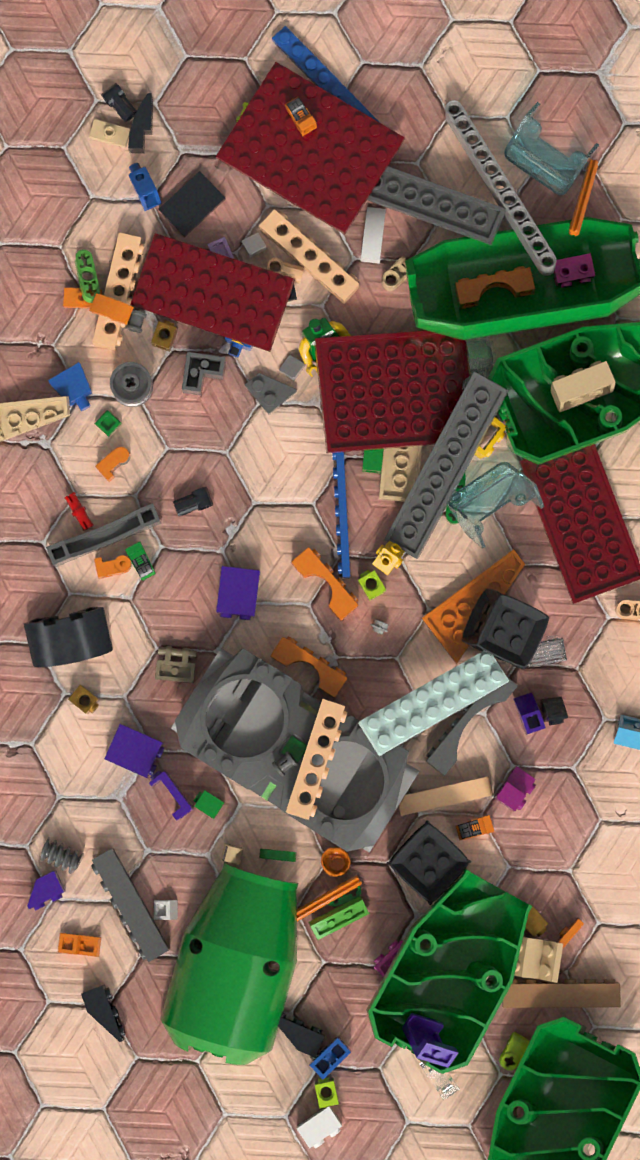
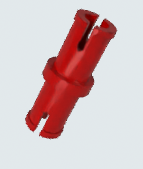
M73 492L66 496L64 499L70 506L73 517L77 518L82 530L85 531L89 527L94 526L86 513L87 509L85 506H82L76 493Z

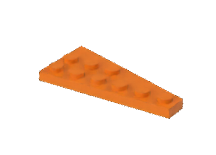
M514 549L422 618L456 665L470 646L462 641V636L481 594L485 589L489 588L505 595L525 566V563Z

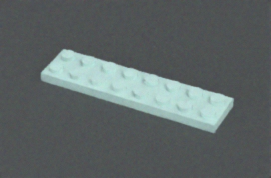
M484 650L364 718L358 724L377 754L381 756L508 683L509 679L494 656Z

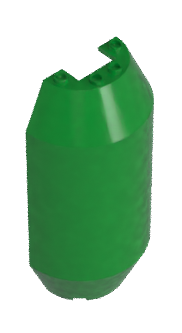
M591 217L583 218L580 233L577 236L569 234L571 220L536 225L554 253L556 260L591 253L595 277L589 283L580 284L579 281L573 282L572 286L561 288V285L556 286L553 274L545 276L538 271L513 229L497 231L492 245L470 237L443 240L405 261L409 295L416 327L460 340H467L608 317L640 295V258H637L635 251L636 243L639 242L637 231L634 232L632 224ZM530 231L524 232L526 235L532 234ZM538 246L534 247L535 250H541V249H542L541 247H538ZM549 262L543 263L545 266L551 265ZM521 266L525 268L530 267L535 286L533 295L515 298L510 291L495 287L483 293L478 306L459 309L455 291V283L463 278H469V280L476 279L477 276L482 274H488V276L495 275L496 272L506 270L507 272L514 271L515 268Z

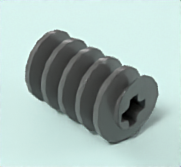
M48 837L41 851V861L48 857V864L55 861L56 868L62 864V870L65 871L69 867V874H72L79 867L84 853L78 857V850L70 853V846L63 850V843L57 847V840L50 844V837Z

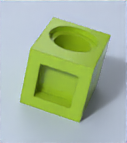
M367 570L359 575L361 578L358 580V583L369 601L386 592L375 570L372 572ZM367 580H375L377 586L374 589H368L365 585Z
M329 1077L319 1078L318 1082L315 1083L319 1108L339 1104L334 1079H329ZM329 1087L332 1093L330 1096L325 1097L321 1094V1089Z

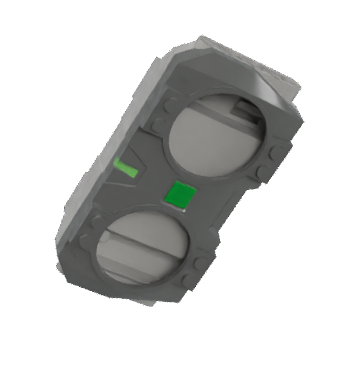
M221 648L175 719L171 729L177 732L180 747L244 788L253 791L286 813L321 702L303 692L300 683L244 648L234 656ZM351 715L346 716L344 723L340 722L338 730H341L339 741H334L332 747L336 750L332 761L328 760L326 766L329 768L327 778H322L320 784L323 790L320 798L316 797L314 805L317 806L314 817L310 816L309 820L291 814L288 815L347 852L361 848L370 852L418 775L419 770L406 763L409 751L400 745L379 756L358 724L360 720ZM327 718L324 721V725L328 728H332L336 723L333 718ZM322 736L318 739V744L325 747L329 744V739L326 736ZM289 751L297 761L298 766L290 768L282 777L274 768L272 762H277ZM315 755L312 758V763L314 765H321L323 757ZM315 774L307 775L306 782L308 784L316 783L317 776ZM307 792L300 795L302 803H308L311 800V795Z

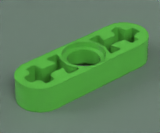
M79 250L75 256V266L83 299L86 302L92 303L96 293L100 294L92 254L88 250ZM81 257H84V259H87V260H86V267H83V266H84V263H83V260L81 259ZM88 272L93 278L86 280L82 277V274ZM90 285L92 293H94V296H91L90 293H88Z

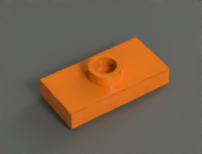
M64 288V308L90 309L92 303L86 302L83 299L80 288ZM89 289L88 293H90L91 296H94V293H92L91 289Z
M576 918L569 928L565 926L558 934L560 938L556 942L563 943L564 948L584 923Z

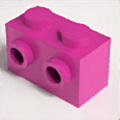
M591 253L556 260L553 273L556 286L561 285V288L572 286L573 282L579 281L580 284L591 282V279L595 277Z

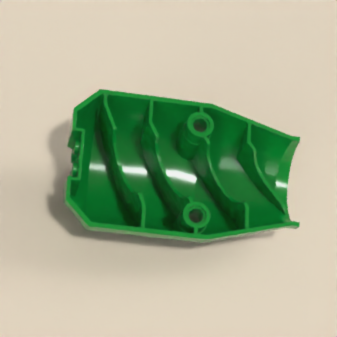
M640 322L581 327L497 358L488 378L509 390L498 413L501 420H504L506 424L507 445L512 453L539 465L621 435L640 422ZM597 361L602 363L607 361L615 380L614 391L559 413L551 394V386L554 379L561 375H565V377L572 375V372L579 368H583V370L590 368V365Z
M224 862L221 872L185 928L160 1020L177 1047L187 1052L193 1047L194 1050L200 1052L207 1051L217 1057L223 1058V1056H226L225 1063L234 1065H247L272 1051L279 1028L278 1024L284 1010L297 963L298 883L267 878L238 869ZM197 939L202 942L203 948H199L196 945ZM270 962H277L280 968L278 970L272 969Z
M465 869L461 877L411 926L366 1009L374 1038L390 1047H393L395 1043L403 1049L407 1048L414 1054L402 1030V1026L409 1016L414 1013L442 1022L444 1026L439 1032V1036L443 1044L455 1047L458 1051L457 1056L448 1068L421 1059L418 1060L441 1074L468 1066L513 983L527 918L532 906Z
M566 1017L538 1025L496 1111L488 1160H607L640 1092V1065L636 1053L623 1045L617 1044V1046H614L606 1041H602V1043L597 1041V1036L585 1032L586 1026ZM519 1106L524 1110V1115L521 1118L516 1112ZM589 1144L595 1147L593 1155H590L588 1152Z

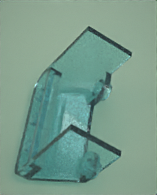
M537 102L523 118L505 148L504 154L508 161L555 194L564 195L585 169L598 149L599 144L596 143L587 155L583 152L575 151L569 158L539 138L542 127L533 118L540 106V103Z
M501 462L454 493L448 503V507L466 535L483 549L486 546L481 536V533L484 531L482 520L509 502L516 506H522L531 500L540 508H543L544 504L537 485L510 463Z

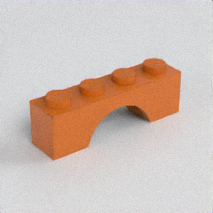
M521 266L515 268L514 271L507 272L506 270L496 272L495 275L488 276V274H482L477 276L476 279L469 280V278H463L455 283V291L459 309L478 306L483 293L495 287L510 291L515 298L533 295L535 286L530 267L525 268Z
M308 547L291 561V564L303 578L317 576L327 581L332 590L329 608L342 621L358 608L357 602L359 600L352 592L348 594L344 589L346 587L345 583L340 578L336 579L332 575L334 571L327 563L324 565L319 560L321 555L315 549L311 550Z
M289 636L287 638L282 637L270 657L285 667L296 662L309 663L319 674V689L336 698L347 681L346 673L338 667L335 670L329 667L330 662L322 657L319 659L312 656L314 652L304 646L301 649L296 645L298 642Z

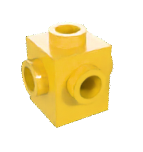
M391 541L385 546L382 544L376 551L378 556L373 565L386 575H389L394 567L398 569L404 561L401 557L405 551L398 544Z

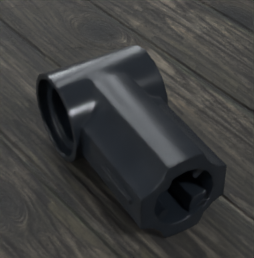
M117 83L101 94L105 102L111 108H114L124 122L134 118L137 110L126 98L125 93Z
M207 487L199 488L191 492L190 495L173 501L178 517L196 510L201 511L214 505Z

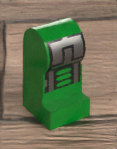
M141 542L125 549L142 581L156 574Z

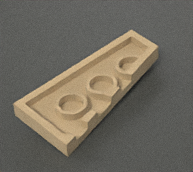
M69 396L0 403V442L70 416Z

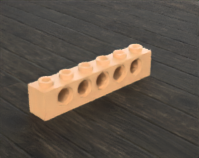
M274 209L259 225L260 231L297 264L304 267L305 271L340 302L345 304L359 289L357 277L352 273L347 274L340 262H334L330 259L331 255L323 248L320 250L316 246L314 239L310 236L305 237L301 233L302 229L294 223L292 225L287 221L288 217L282 211L277 212ZM280 227H285L288 231L282 235L277 230ZM298 239L302 244L299 247H294L291 242ZM307 252H314L316 254L314 259H307L305 255ZM322 264H327L330 269L327 272H322L319 267ZM340 276L344 279V282L336 284L333 281L334 278Z
M124 233L118 234L104 296L128 305L131 304L130 292L134 291L136 280H133L134 275L140 269V262H138L139 254L143 255L145 247L141 237ZM126 252L133 253L131 259L126 260L123 258ZM122 270L129 271L128 276L125 278L119 277V273ZM122 288L125 291L123 295L116 296L114 294L115 290ZM99 315L93 338L94 346L116 351L117 346H121L123 335H120L122 327L125 328L126 325ZM108 325H115L116 329L114 332H106Z
M322 699L286 813L309 820L310 816L314 817L317 809L314 803L316 797L320 798L323 790L320 784L322 778H327L329 768L326 766L328 760L332 761L336 750L332 747L334 741L338 742L341 735V730H338L340 722H345L348 713L344 711L345 706ZM333 718L336 723L332 728H328L324 725L325 719ZM322 736H326L329 739V744L325 747L318 744V739ZM315 755L323 757L321 765H314L312 763V758ZM315 774L317 776L316 783L308 784L306 782L307 775ZM304 792L311 795V800L308 803L300 801V795Z

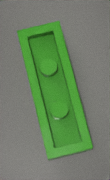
M361 896L309 921V925L317 940L368 915L369 912Z

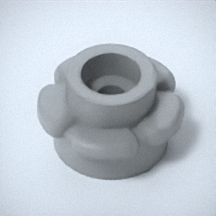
M374 619L373 624H370L373 626L372 630L383 635L384 631L388 632L389 624Z

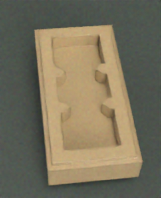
M94 119L89 138L126 148L131 129Z

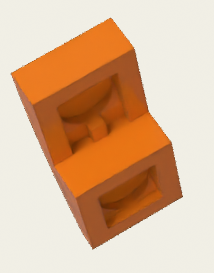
M96 293L89 311L127 325L134 307Z
M60 933L58 952L99 957L102 937Z

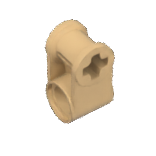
M405 256L398 259L384 273L382 287L386 291H394L407 280ZM392 277L396 282L388 284L385 279Z

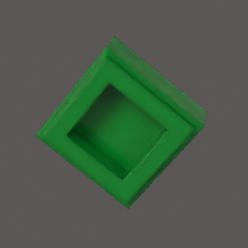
M107 410L94 424L110 437L122 423Z

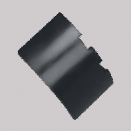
M89 607L69 613V617L59 619V616L35 618L23 623L34 667H52L76 663L107 654L113 650L103 607Z

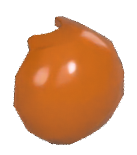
M329 847L322 854L321 865L326 874L334 877L342 876L350 868L351 860L349 854L342 848Z

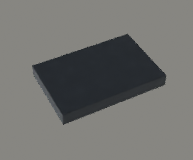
M199 171L158 210L185 238L226 198Z

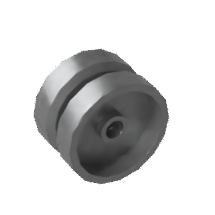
M125 362L117 366L112 372L110 389L120 404L127 407H139L150 399L153 392V381L144 366L135 362ZM130 383H135V386H134V387L131 386V387L129 388V384H130Z

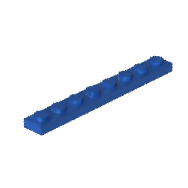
M286 26L272 37V41L315 85L378 121Z
M344 452L332 453V459L336 460L337 467H333V478L337 479L338 486H334V497L338 498L339 505H335V517H339L340 524H336V536H340L341 543H337V555H341L342 562H338V574H342V578H350Z

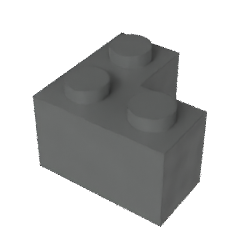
M187 352L182 392L202 396L205 377L223 380L226 366L225 357Z

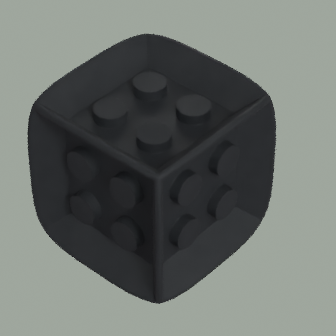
M487 588L479 597L463 632L462 641L481 652L485 650L492 654L494 658L509 662L517 668L525 669L531 662L543 638L549 616L518 599Z
M426 820L425 824L407 839L386 864L391 866L398 876L417 894L428 901L429 905H432L458 879L468 864L471 863V860H468L454 843Z

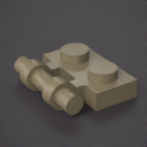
M172 646L159 647L158 654L165 655V661L157 660L155 679L194 683L196 664L188 663V659L196 658L197 651L185 647L183 649L172 648ZM171 657H182V662L171 661Z

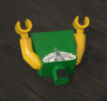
M321 318L320 320L312 319L309 322V326L303 329V338L299 345V352L304 364H307V374L313 377L311 371L314 368L317 373V366L312 363V361L316 362L315 338L351 336L343 324L335 321L328 322L326 318Z

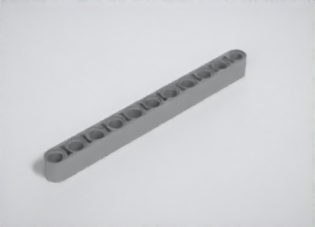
M456 100L449 101L445 107V119L498 206L505 208L506 219L538 271L545 276L553 274L556 266V257L462 104ZM466 126L467 128L461 129L459 127ZM478 156H485V158L480 159ZM487 171H494L495 173L489 174ZM496 186H503L504 188L498 189ZM512 201L513 204H507L505 202ZM516 216H521L522 219L518 220V219H515V217H516ZM530 231L532 234L526 235L524 232ZM538 246V247H541L542 249H541V250H535L534 247ZM549 262L551 265L545 266L543 263Z

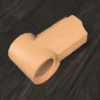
M271 258L268 261L267 270L271 271L270 266L276 264L280 268L276 273L294 278V283L300 284L304 267L283 262L279 258Z

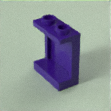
M222 566L216 610L220 617L232 618V615H236L241 620H251V617L255 618L260 570Z
M120 724L104 759L148 778L149 775L152 776L157 767L154 763L157 757L161 758L165 748L162 747V742Z
M158 771L150 777L152 780L149 782L150 786H155L162 781L181 806L180 809L172 814L176 821H179L194 809L167 772Z
M412 1013L402 1026V1030L416 1058L448 1068L457 1056L458 1051L455 1047L443 1044L439 1036V1032L444 1026L443 1023Z

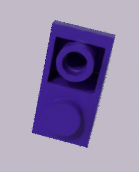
M532 692L513 698L526 735L546 728Z
M56 871L36 880L27 905L28 909L34 907L36 911L46 906L44 902L50 899L54 902L63 897L62 893L66 892Z

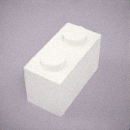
M328 1106L299 1124L296 1129L309 1148L313 1146L317 1148L325 1142L324 1138L329 1135L333 1137L341 1131L342 1123L331 1106Z

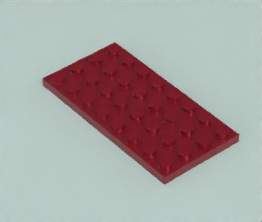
M155 233L130 305L271 352L295 279Z
M595 444L539 465L527 459L519 461L572 604L640 580V562Z

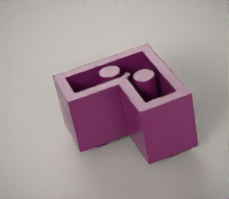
M515 766L494 799L511 811L521 810L526 803L524 799L526 793L531 794L536 786L534 784L536 779Z

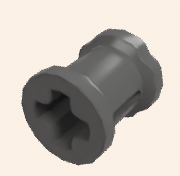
M133 310L126 329L142 333L143 319L146 318L147 314Z
M289 751L277 762H272L274 768L282 777L290 768L298 766L297 761Z

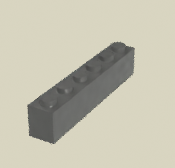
M114 848L92 859L93 864L91 867L96 875L100 874L103 880L100 883L105 892H110L112 896L110 901L113 907L120 910L122 915L119 917L123 925L129 926L131 930L129 935L132 941L139 944L141 949L138 951L142 959H147L150 962L169 951L170 948Z

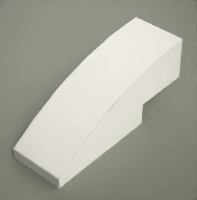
M367 207L361 262L380 264L386 209Z

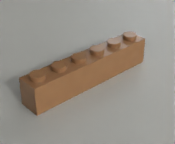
M513 979V983L502 1001V1007H621L620 983L615 982V979H604V982H596V979H584V983H576V979H565V983L549 981L537 983V979H526V983H518V979Z

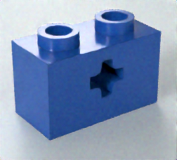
M337 1036L310 1062L309 1066L324 1079L351 1053V1049Z

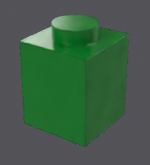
M384 449L364 450L362 472L381 474Z
M206 790L203 793L199 791L194 799V802H196L194 807L215 819L225 803Z

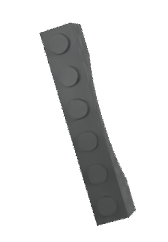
M152 503L107 525L46 547L53 566L58 567L162 523Z
M509 679L508 683L483 696L473 704L471 703L463 709L465 713L461 719L457 717L450 725L453 729L449 734L445 732L438 740L440 745L436 749L432 747L427 753L428 759L426 762L445 776L457 761L459 739L468 722L482 709L495 703L505 702L518 685Z

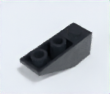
M562 696L541 699L544 723L549 722V726L564 723V720L568 718Z
M104 984L81 993L87 1013L119 1042H122L124 1040L123 1036L126 1033L123 1025H119L117 1021L119 1013L116 1006L112 1007L110 999L113 997L110 988H106Z
M282 1013L278 1024L281 1031L298 1051L316 1058L325 1037L322 1034L323 1030L312 1026L311 1029L305 1027V1022L296 1018L293 1021L286 1018L287 1015Z

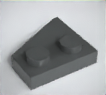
M261 373L245 384V387L268 415L297 393L295 388Z

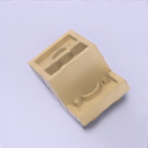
M523 936L514 976L557 983L563 943Z

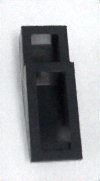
M152 93L146 95L135 114L129 134V153H145V135H152L153 133Z

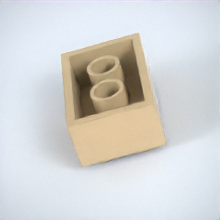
M597 361L585 370L579 368L574 370L572 375L556 377L554 382H552L551 394L560 413L613 392L615 380L607 361L603 363Z

